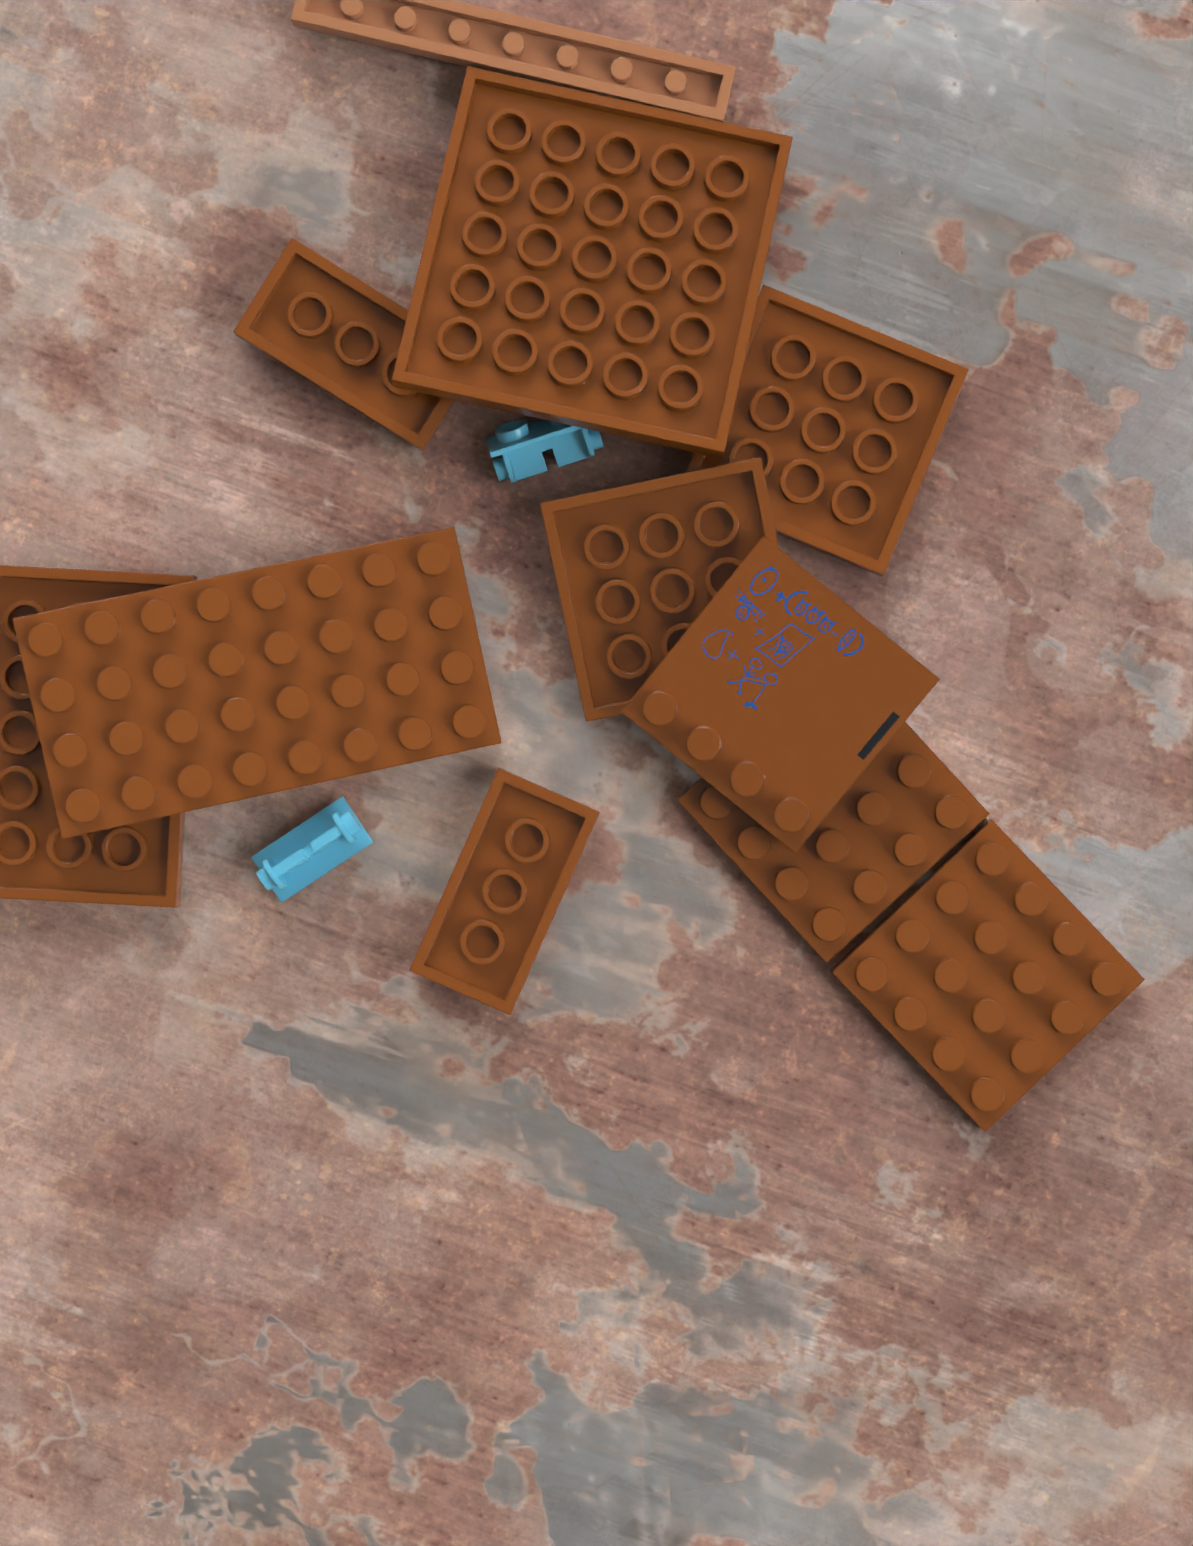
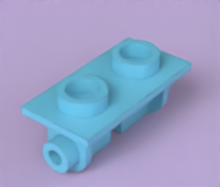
M543 419L529 424L525 420L511 421L497 427L494 431L495 435L485 438L491 458L499 455L503 456L492 460L498 480L502 481L510 478L511 483L548 471L542 454L543 451L552 449L557 466L561 467L595 456L594 450L604 447L600 432Z
M342 796L251 858L259 869L256 873L261 883L267 890L272 889L282 903L373 843V840Z

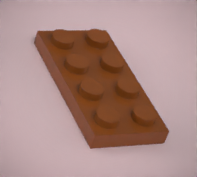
M294 238L290 239L233 331L242 340L422 452L425 451L456 401L393 387L392 376L408 310Z
M498 768L409 971L511 1015L600 812L502 768Z

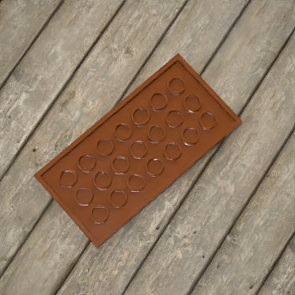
M455 527L12 618L62 839L502 743Z

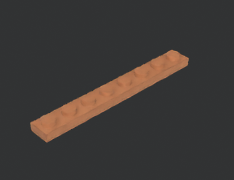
M295 0L291 15L293 26L464 67L470 66L723 122L736 71L735 66L455 0Z

